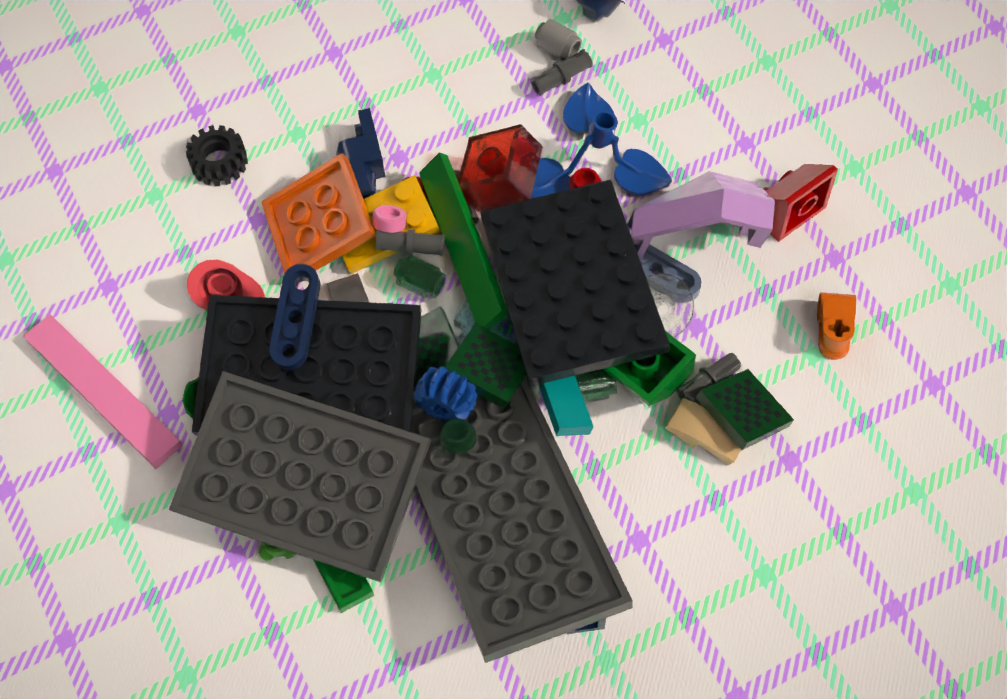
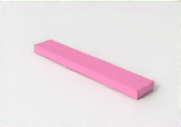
M51 314L23 335L26 341L155 469L183 446L181 441Z

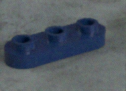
M307 264L293 265L283 276L269 352L275 364L284 370L299 368L308 356L321 283L315 269ZM300 282H309L307 288L303 290L297 289ZM294 315H302L300 322L291 323V318ZM287 349H296L294 356L284 357Z

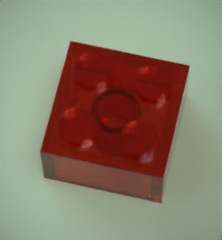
M522 124L469 137L458 183L465 200L476 211L479 212L531 199L543 146Z

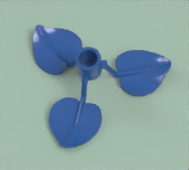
M587 82L573 93L563 111V121L570 131L574 133L587 132L585 141L573 161L564 170L563 166L554 159L539 158L534 160L524 171L520 189L531 199L569 190L571 177L568 175L573 172L589 145L598 149L605 148L610 144L612 145L614 161L619 164L614 170V179L628 193L634 195L650 194L668 187L672 179L666 169L653 156L643 150L627 149L622 158L620 157L618 149L619 137L614 135L618 119L611 106Z

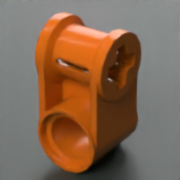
M820 292L817 305L818 348L820 353L828 359L838 360L844 358L849 352L850 340L855 332L856 295Z

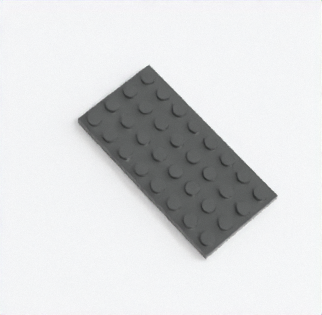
M526 377L505 409L478 395L472 413H469L467 419H464L462 423L452 422L447 424L444 420H436L432 415H426L424 413L425 410L419 408L416 403L413 408L411 433L430 438L431 440L416 483V489L485 663L633 608V600Z

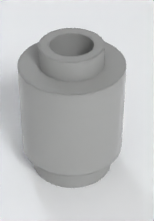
M549 19L546 23L542 22L535 33L537 47L561 60H565L578 53L582 45V39L578 37L577 32L552 19Z

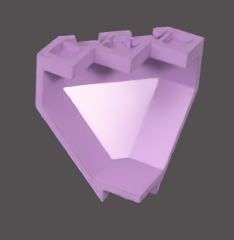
M708 171L634 209L627 226L631 228V237L633 243L637 245L636 251L639 259H642L652 238L655 236L721 222L739 226V234L748 236L747 245L761 248L773 229L775 200L767 197L768 193L764 189L758 188L759 184L757 182Z

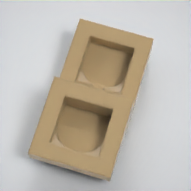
M684 398L680 400L665 426V429L692 448L700 445L727 465L734 463L741 451L703 406Z

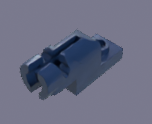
M370 108L358 110L360 123L354 124L356 137L340 141L336 151V156L343 153L349 159L363 199L375 194L376 179L385 177L383 159Z

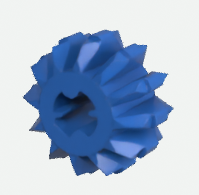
M430 367L423 377L419 379L413 395L416 399V405L424 409L426 415H432L436 420H444L447 424L452 422L462 423L464 419H467L469 413H472L475 407V400L478 396L475 392V385L467 382L466 376H460L455 370L453 372L448 371L445 367H440L439 369Z

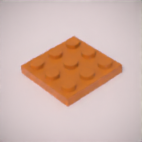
M343 153L261 201L284 274L290 267L296 264H307L316 271L376 236L350 161Z

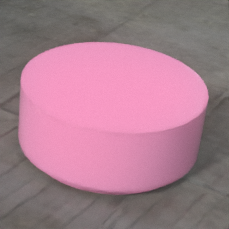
M379 206L373 211L372 225L383 232H399L406 227L407 214L397 206Z

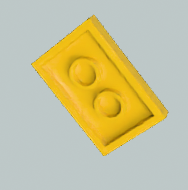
M415 175L364 199L371 221L374 209L383 205H392L403 209L407 214L406 227L402 230L403 232H408V229H415V233L433 235L441 232ZM375 236L342 255L347 269L353 274L400 251L376 250Z

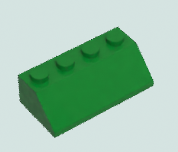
M667 331L665 332L670 343V352L603 368L605 372L648 406L670 397L694 371L696 354Z

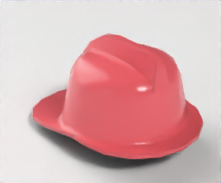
M218 259L206 260L197 264L190 271L187 279V290L191 299L205 310H208L209 295L265 297L261 285L252 277L239 270L233 264Z

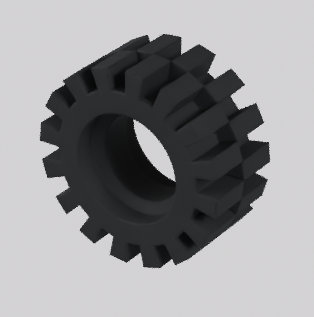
M214 125L208 126V132H205L203 128L198 130L199 137L193 134L190 137L192 143L187 142L186 157L196 179L199 182L203 179L204 184L210 186L211 181H213L214 186H220V181L224 180L225 184L228 185L231 184V177L235 180L239 179V171L244 173L246 170L245 164H248L247 153L239 133L235 134L234 129L230 127L226 131L224 125H219L218 130H215ZM215 151L229 152L220 160H206V157Z

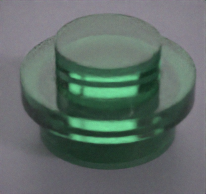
M453 419L447 422L440 433L442 447L451 454L466 453L475 446L477 441L474 427L463 419Z

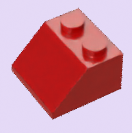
M803 164L795 171H787L780 178L779 182L772 187L763 188L768 193L767 197L775 200L773 229L770 234L778 242L827 207L838 172L836 166Z

